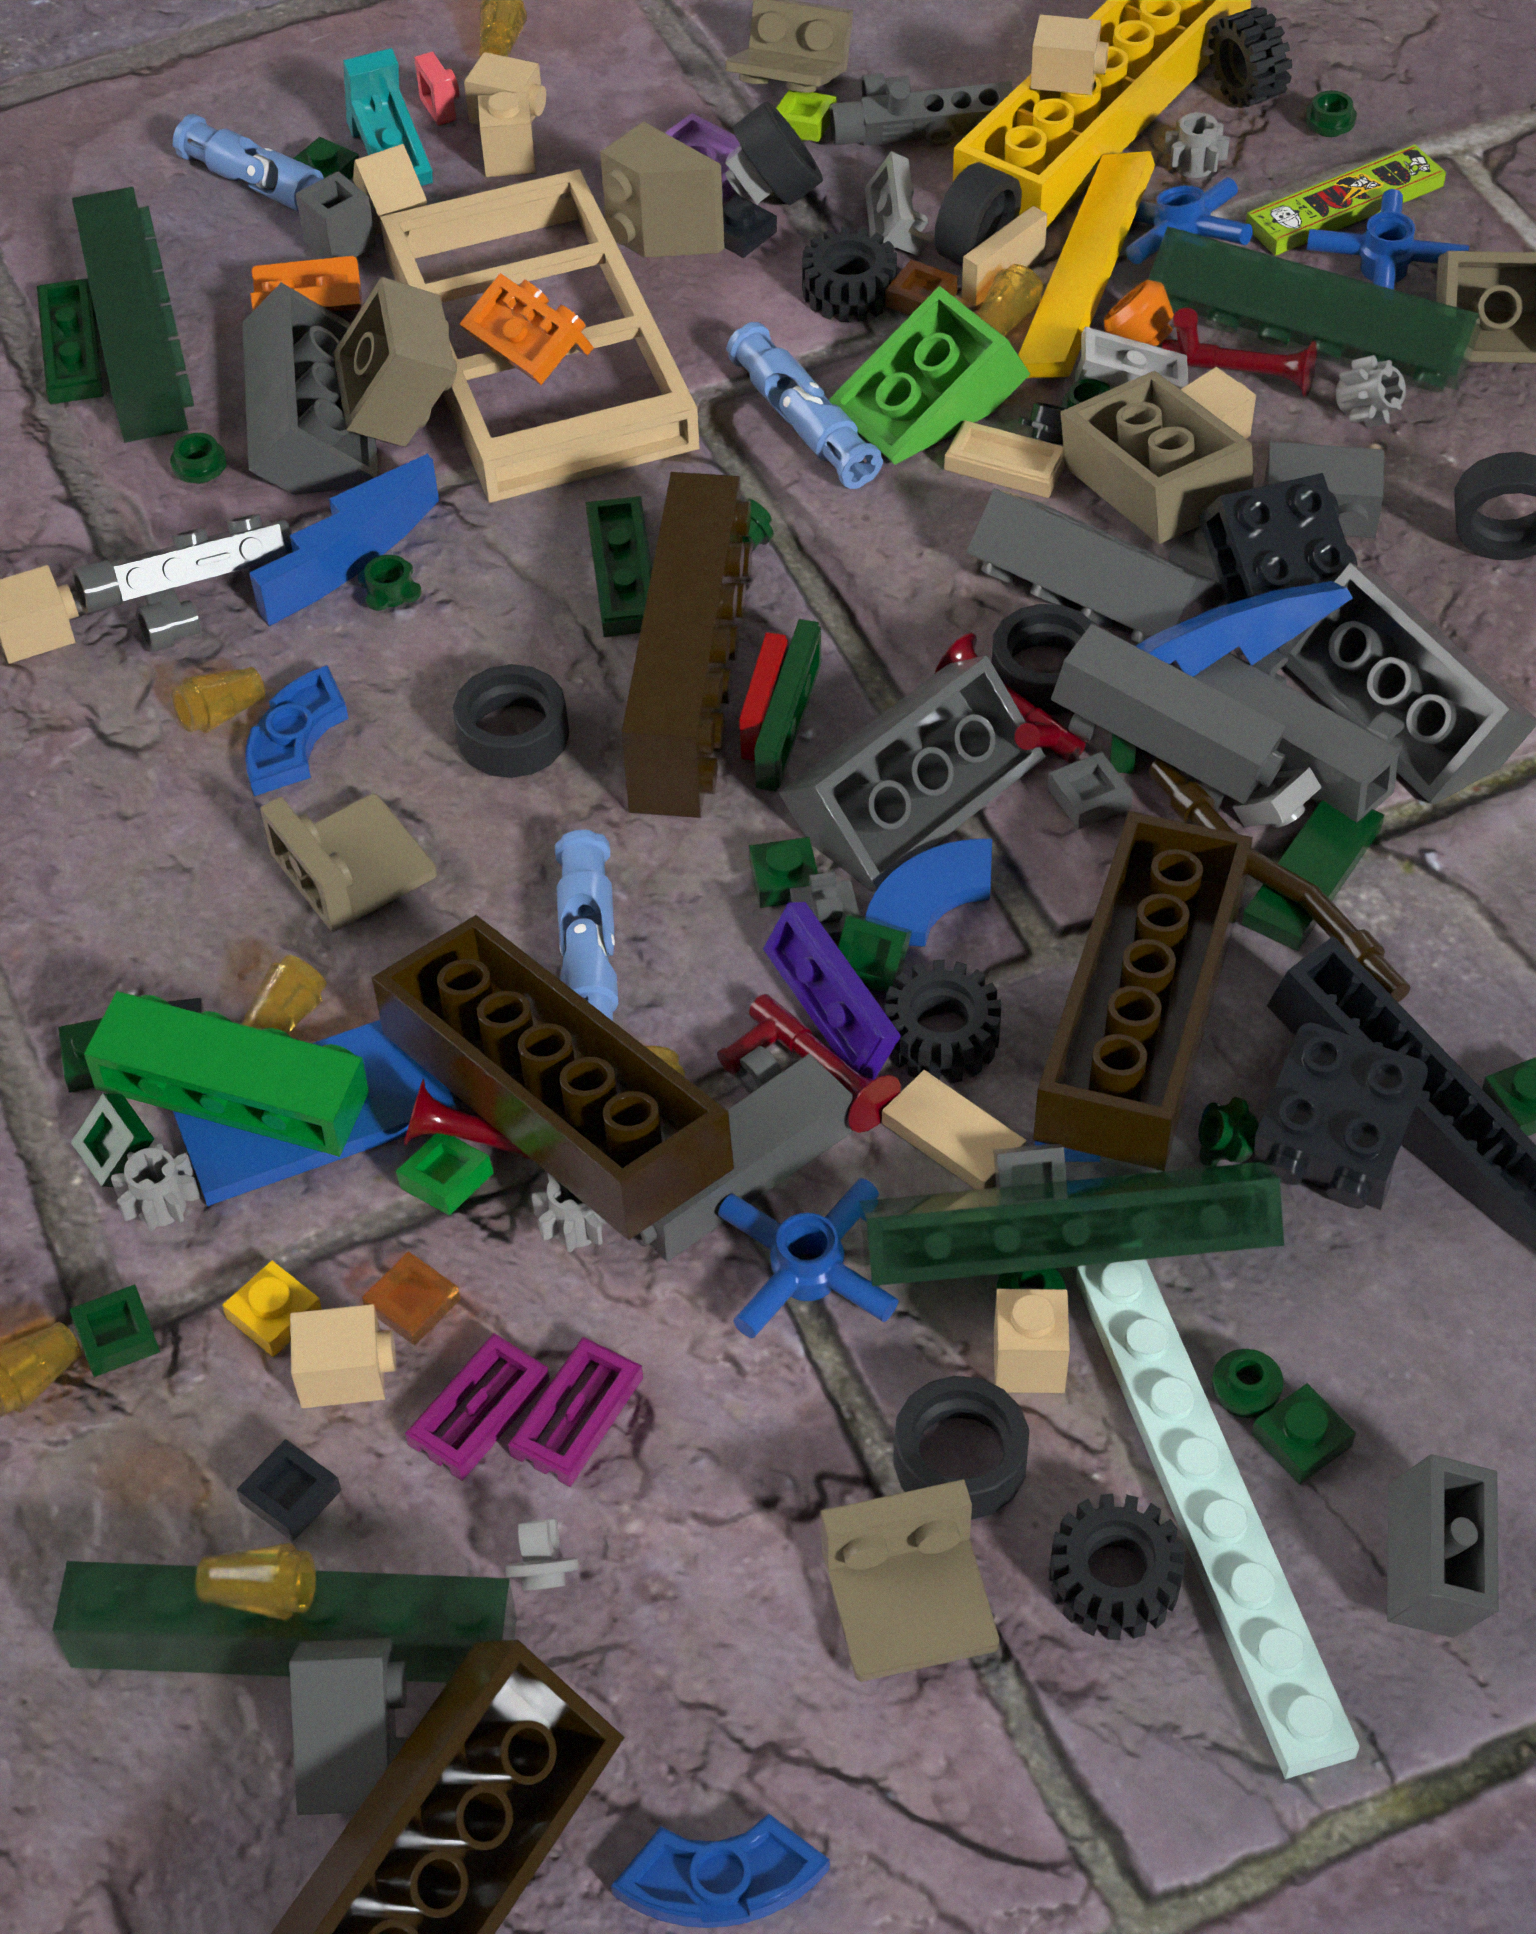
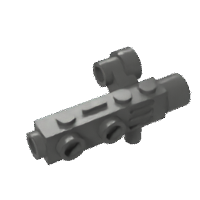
M883 73L862 75L861 101L830 104V127L833 144L863 143V145H873L926 139L933 144L946 143L956 135H965L973 130L1014 90L1012 81L911 92L908 75L885 78Z
M251 514L227 521L229 530L227 532L211 536L207 535L206 528L180 532L172 536L173 546L112 562L104 560L73 568L72 577L80 605L86 614L121 605V601L144 596L147 605L137 608L136 616L147 650L152 653L174 647L175 640L200 633V623L193 603L190 600L180 602L174 587L275 561L292 553L293 550L289 536L292 533L289 525L284 519L275 522H262L260 514Z

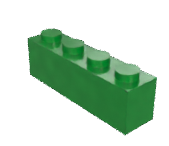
M116 991L84 1053L96 1090L110 1094H122L128 1099L338 1157L341 1156L369 1093L363 1058L354 1055L344 1047L334 1044L319 1046L293 1039L289 1034L279 1029L263 1028L260 1030L241 1025L212 1011L193 1012L172 1006L162 998L153 995L138 997Z

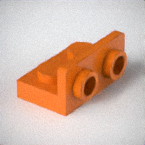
M354 256L257 265L252 268L254 293H250L253 311L281 282L333 313L361 310L363 306L358 261Z
M501 273L459 323L470 336L540 385L544 383L572 347L585 356H588L594 349L592 344L582 334L586 324L574 312L562 304L555 311L546 305L549 302L547 296L532 283L524 279L520 285H517Z

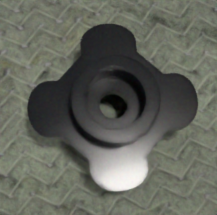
M1034 402L1030 418L1019 416L1018 423L1032 426L1031 437L1035 439L1063 444L1061 411L1068 408Z

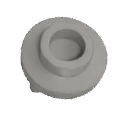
M557 1518L520 1523L518 1525L519 1545L524 1562L505 1565L506 1577H521L522 1590L565 1586L564 1572L578 1570L579 1565L577 1557L559 1558L560 1542Z

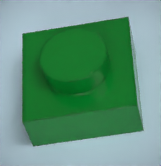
M435 1134L396 1170L402 1190L449 1216L494 1174L488 1154L454 1136Z

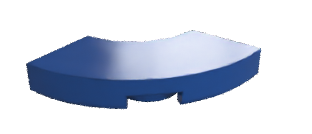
M328 665L297 678L280 690L269 701L270 708L260 719L257 726L251 727L246 744L245 762L254 796L311 778L308 760L314 743L329 728L349 719L346 704Z
M969 839L946 843L928 849L907 860L895 869L879 886L868 905L865 917L913 930L909 946L925 947L931 927L945 913L965 903L990 900L992 839Z
M770 1814L766 1815L747 1832L720 1841L689 1840L660 1826L614 1881L611 1889L612 1895L630 1908L666 1923L699 1928L728 1927L764 1918L798 1900L813 1888L830 1870V1859Z

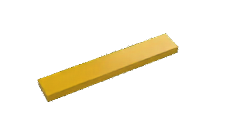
M1151 151L1102 155L1018 356L1030 373L1027 378L1070 376L1081 350V334L1085 326L1090 327L1154 170L1155 163Z

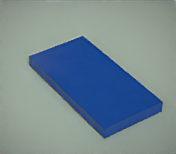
M378 1020L312 1043L319 1046L327 1044L338 1045L363 1058L369 1093L340 1157L183 1113L172 1112L207 1206L405 1137L422 1079L425 1080V1088L434 1099L454 1110H457L456 1104L445 1085L383 1034L381 1021Z

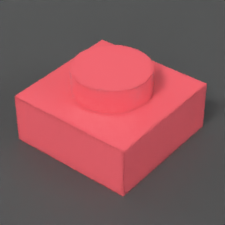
M433 51L414 57L421 101L438 126L455 121L454 99L459 98L460 92L453 71L450 68L444 69Z

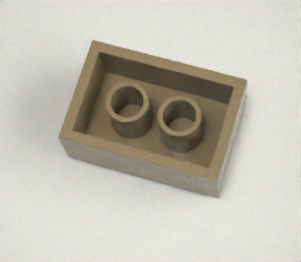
M1155 370L1061 411L1065 468L1158 544L1177 538L1183 533L1200 526L1198 516L1219 496L1254 488L1252 443Z

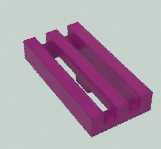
M493 1333L406 1431L405 1436L408 1446L417 1452L423 1449L428 1453L429 1460L440 1467L444 1463L450 1467L453 1476L463 1481L550 1380L548 1367ZM501 1358L506 1360L507 1363L485 1388H481L466 1406L467 1409L441 1438L435 1436L434 1434ZM524 1372L520 1379L513 1385V1387L500 1400V1402L494 1407V1409L480 1423V1425L467 1438V1440L461 1445V1447L458 1450H456V1448L461 1444V1442L468 1436V1434L481 1421V1419L487 1414V1412L494 1406V1404L500 1399V1397L514 1383V1381L520 1376V1374Z
M582 1337L508 1444L510 1457L520 1462H523L526 1458L533 1462L534 1469L546 1475L550 1470L557 1474L559 1482L571 1487L642 1381V1365ZM591 1361L599 1363V1366L582 1391L577 1394L568 1407L565 1416L546 1444L542 1446L536 1443ZM615 1372L619 1373L564 1456L560 1455Z

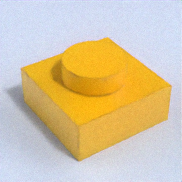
M273 1260L222 1304L226 1319L272 1357L291 1342L290 1313L322 1310L320 1299Z

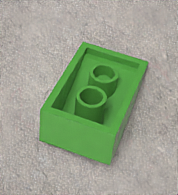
M939 286L838 389L829 401L832 404H836L849 416L857 426L858 434L868 443L875 445L882 455L896 465L958 432L964 420L975 423L992 414L1030 373L1008 339Z

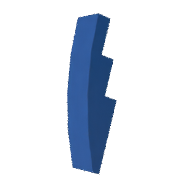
M425 454L330 498L329 503L332 516L289 535L292 553L249 572L258 613L268 626L320 600L358 575L372 559L385 554L418 524L439 501L433 459L428 454Z
M1333 581L1270 591L1211 609L1154 634L1137 644L1136 647L1168 664L1172 663L1173 667L1192 677L1232 650L1235 651L1240 659L1252 666L1353 597L1346 587Z

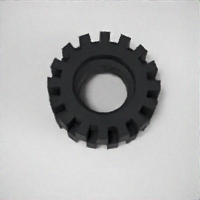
M1256 6L1218 19L1215 22L1216 25L1212 26L1210 31L1214 38L1209 39L1208 47L1214 51V54L1209 55L1210 64H1216L1217 68L1213 75L1216 81H1222L1220 90L1223 95L1229 94V101L1233 105L1238 104V108L1250 107L1281 96L1288 89L1286 84L1291 82L1292 76L1286 70L1292 68V59L1286 58L1285 53L1290 51L1289 43H1283L1281 37L1285 32L1282 26L1275 27L1277 18L1272 13L1267 15V9L1264 7L1258 8Z
M841 227L840 235H835L831 229L824 232V240L818 236L811 239V247L805 246L802 258L803 298L805 303L810 302V309L815 313L822 309V317L830 320L834 314H839V322H849V315H856L858 322L865 321L869 311L875 317L882 314L883 306L886 307L885 289L897 276V253L894 252L893 244L890 241L884 243V236L877 232L871 238L868 237V229L860 227L857 234H850V227Z
M933 960V971L929 972L926 971L923 963L912 966V979L902 972L896 977L895 988L890 986L886 994L884 1012L901 1035L892 1050V1061L898 1068L908 1062V1075L914 1078L925 1070L929 1071L931 1075L939 1080L940 1073H949L951 1083L962 1081L963 1069L965 1068L974 1077L982 1072V1061L987 1064L991 1063L995 1057V1048L999 1046L1002 1008L1001 999L997 1000L998 990L993 982L985 985V974L978 969L970 977L966 976L967 964L956 961L953 971L944 970L945 960ZM948 1011L963 1017L967 1024L956 1031L935 1032L921 1026L918 1023V1019L930 1012Z
M1113 1493L1100 1495L1098 1509L1093 1508L1088 1498L1077 1505L1076 1518L1068 1512L1061 1520L1059 1533L1055 1532L1049 1569V1581H1053L1052 1596L1056 1604L1064 1601L1063 1615L1071 1623L1079 1615L1084 1618L1082 1631L1092 1636H1095L1098 1624L1109 1627L1107 1640H1120L1121 1631L1124 1627L1130 1628L1133 1639L1144 1636L1147 1622H1150L1157 1629L1165 1622L1167 1609L1173 1612L1177 1604L1185 1567L1183 1563L1185 1556L1183 1540L1176 1541L1178 1528L1171 1519L1162 1525L1159 1524L1161 1509L1150 1503L1144 1514L1137 1511L1139 1497L1126 1494L1124 1507H1114ZM1110 1546L1122 1547L1134 1552L1141 1558L1145 1567V1574L1139 1582L1132 1586L1113 1587L1095 1579L1089 1569L1088 1561L1091 1555L1100 1548Z

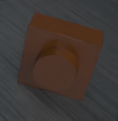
M911 259L885 289V306L911 316L939 286L954 297L957 293L958 276Z

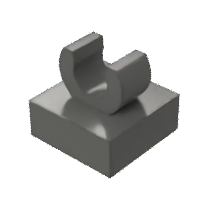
M835 872L815 874L809 876V886L790 889V903L806 902L838 947L846 915L851 913L859 915L851 880L836 882Z

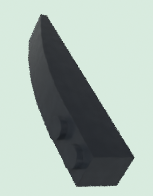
M1332 936L1286 972L1268 1002L1267 1007L1295 1036L1303 1024L1316 1023L1422 1060L1428 1068L1427 1079L1402 1144L1453 1189L1507 1231L1536 1250V1145L1356 958Z

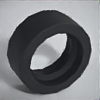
M763 102L733 126L735 136L752 165L771 190L787 205L794 204L823 182L821 171L805 144L782 114L769 102Z
M981 162L968 165L956 177L948 189L939 209L934 234V244L938 254L963 265L964 255L1018 217L1022 198L1019 180Z
M1524 452L1498 453L1477 461L1463 472L1454 488L1456 533L1465 547L1481 557L1494 560H1522L1536 555V511L1518 519L1508 520L1486 517L1477 511V508L1489 499L1503 494L1521 493L1536 497V455Z
M1036 604L1020 608L1002 619L993 633L992 665L1003 682L1035 707H1040L1049 715L1070 712L1069 709L1051 700L1060 672L1038 673L1024 668L1012 657L1024 649L1035 646H1056L1071 652L1089 626L1096 624L1080 611L1063 605Z
M508 664L490 667L472 676L458 690L452 708L460 753L472 767L491 776L515 778L532 775L550 766L565 750L569 736L566 702L563 689L551 675L532 666ZM510 706L529 707L546 716L537 727L526 733L512 736L490 734L476 726L485 715L499 708Z
M954 1375L928 1382L908 1397L896 1417L893 1465L900 1486L904 1492L963 1480V1478L947 1477L930 1469L921 1458L919 1442L922 1433L936 1422L955 1417L974 1419L991 1427L999 1435L1004 1446L1003 1458L997 1467L985 1475L964 1479L972 1503L971 1520L992 1515L1014 1499L1026 1478L1030 1430L1022 1408L1003 1388L982 1378Z

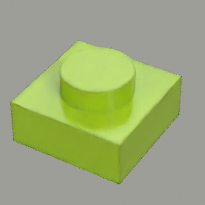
M789 89L776 109L787 120L802 141L819 142L830 125V104L837 103L836 96L821 93L798 92Z

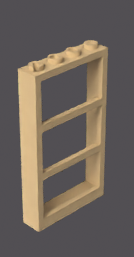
M580 169L380 216L386 259L395 280L441 296L442 303L484 293L500 273L514 283L520 284L524 279L533 281L599 264L625 318L586 327L583 329L582 334L594 348L635 338L662 395L491 438L467 380L516 367L493 351L457 359L451 345L453 359L457 363V373L453 385L449 390L443 391V395L489 503L700 449L697 406ZM574 220L579 221L589 242L588 245L425 284L415 261L416 258ZM572 347L566 355L578 353L579 351Z

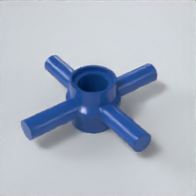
M1226 177L1205 192L1196 186H1176L1159 193L1156 198L1157 204L1141 200L1133 220L1152 224L1154 228L1127 246V258L1133 264H1140L1161 248L1165 253L1171 255L1193 254L1201 251L1208 245V237L1247 245L1253 234L1250 224L1211 216L1213 211L1236 196L1238 192L1236 182Z
M1389 189L1383 193L1381 212L1373 215L1368 220L1364 234L1309 229L1307 250L1357 255L1361 257L1360 270L1367 279L1373 281L1371 301L1374 306L1379 308H1386L1392 304L1394 285L1407 275L1408 266L1412 261L1438 264V257L1447 251H1469V245L1415 240V224L1408 216L1402 214L1403 194L1396 189Z
M859 1178L825 1217L815 1213H799L787 1218L782 1224L733 1193L726 1197L719 1208V1217L771 1250L770 1260L774 1273L734 1318V1325L742 1334L749 1338H755L790 1297L800 1301H815L827 1296L832 1290L882 1322H886L892 1316L898 1305V1299L844 1265V1248L840 1241L879 1197L877 1188L870 1181ZM803 1254L818 1256V1258L812 1260H802L796 1257Z

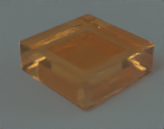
M408 1251L362 1296L364 1305L374 1304L378 1320L415 1346L461 1300L457 1285Z

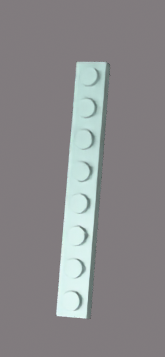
M1142 1249L1078 1266L1076 1273L1077 1286L1284 1778H1292L1356 1758L1359 1743Z

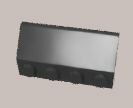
M281 282L242 322L249 471L255 473L261 480L275 484L294 495L351 489L379 476L376 439L347 431L333 352L351 323Z
M996 488L991 493L967 550V553L984 560L981 571L1009 583L1013 582L1015 575L1033 583L1030 590L1031 594L1056 605H1062L1065 598L1083 606L1081 613L1103 627L1111 629L1115 621L1134 629L1130 639L1137 643H1141L1158 632L1217 608L1225 598L1220 582L1034 499Z
M1349 563L1335 580V583L1346 587L1353 598L1283 644L1279 652L1288 656V662L1285 665L1336 714L1362 729L1367 730L1370 723L1382 712H1387L1404 722V729L1392 739L1402 745V750L1398 756L1397 772L1429 803L1435 805L1501 768L1536 727V718L1382 577Z
M985 655L947 664L781 790L779 794L805 837H810L813 847L870 891H877L882 882L900 865L912 857L931 849L1046 758L1041 748L1023 750L1016 744V729L1026 722L990 659Z

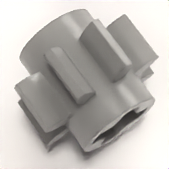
M1201 112L1190 113L1182 117V119H1177L1176 130L1166 131L1164 153L1171 155L1170 167H1176V170L1181 175L1189 178H1202L1211 172H1216L1218 160H1227L1230 138L1223 136L1224 125L1218 123L1213 116Z
M1375 355L1352 360L1351 371L1340 373V381L1336 387V400L1340 410L1350 417L1349 422L1357 423L1364 421L1367 428L1390 423V412L1402 409L1401 404L1405 398L1406 385L1401 372L1392 366V361L1377 362Z
M157 1144L155 1148L142 1149L136 1153L129 1152L124 1173L114 1174L111 1177L116 1195L119 1197L117 1203L123 1219L128 1221L138 1215L147 1224L149 1231H154L157 1226L169 1225L175 1221L180 1223L184 1221L183 1213L186 1209V1201H194L200 1197L195 1178L192 1177L194 1173L188 1155L184 1153L173 1159L164 1150L162 1144Z
M547 1173V1193L538 1192L532 1194L534 1215L539 1217V1229L543 1241L555 1236L561 1244L566 1246L567 1252H572L575 1248L585 1247L591 1243L602 1244V1223H608Z

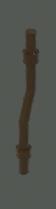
M1161 759L1153 762L1149 768V775L1171 798L1170 806L1184 823L1236 833L1214 810L1215 802L1199 783L1189 782L1176 767ZM1251 848L1247 871L1248 876L1302 906L1330 938L1334 936L1397 1002H1400L1408 995L1410 985L1384 958V947L1369 931L1365 929L1358 930L1318 886Z

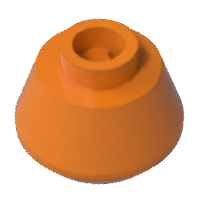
M1145 280L1133 288L1104 317L1105 332L1158 346L1173 330L1168 323L1173 318L1174 313L1164 285L1161 282Z

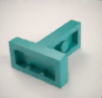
M389 48L343 60L346 121L352 137L361 136L368 155L404 144L420 185L433 183L432 168L399 89V63L393 49Z

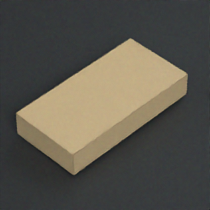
M1032 206L963 256L962 299L974 306L979 305L1045 256L1047 213Z
M964 420L945 454L944 470L1049 498L1065 468L1064 446Z
M925 1070L882 1110L883 1125L983 1195L996 1184L993 1150L1026 1146V1139Z

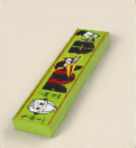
M1414 144L1249 211L1246 215V223L1252 226L1253 235L1276 256L1308 242L1309 229L1337 231L1380 213L1382 195L1389 189L1399 190L1403 194V203L1444 186L1446 171Z

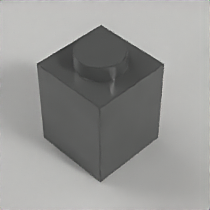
M339 171L295 193L304 243L322 259L345 256L357 257L376 247L369 196Z

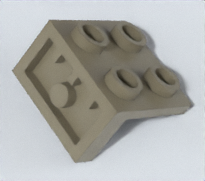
M753 0L749 48L728 58L725 64V71L740 73L739 80L746 83L767 84L769 79L787 81L786 88L793 91L815 92L817 87L830 83V80L847 70L854 10L797 0Z
M370 794L314 824L305 813L297 816L282 796L260 807L272 857L332 933L437 876L436 865L377 794Z
M964 1479L821 1510L822 1554L854 1676L858 1681L864 1682L988 1654L998 1650L999 1635L970 1541L972 1503Z

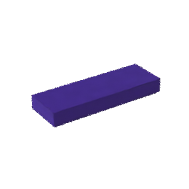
M788 903L763 950L835 1054L862 1076L875 1080L901 1035L807 903Z

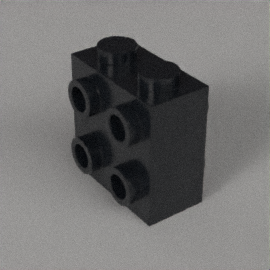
M1323 473L1219 496L1198 516L1227 604L1270 591L1328 581L1335 582L1349 563L1358 566L1356 555L1353 549L1347 545L1339 522L1337 499L1329 491Z

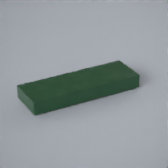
M89 278L37 286L45 383L50 405L103 397L94 300Z
M641 496L585 502L603 637L640 633L652 573Z
M804 619L798 620L754 748L757 789L776 792L777 788L781 786L822 663L821 627L819 622Z
M1322 800L1278 864L1318 886L1333 901L1382 829L1385 814L1371 809L1356 823ZM1264 884L1244 910L1242 919L1243 926L1296 951L1300 949L1317 924L1302 906Z

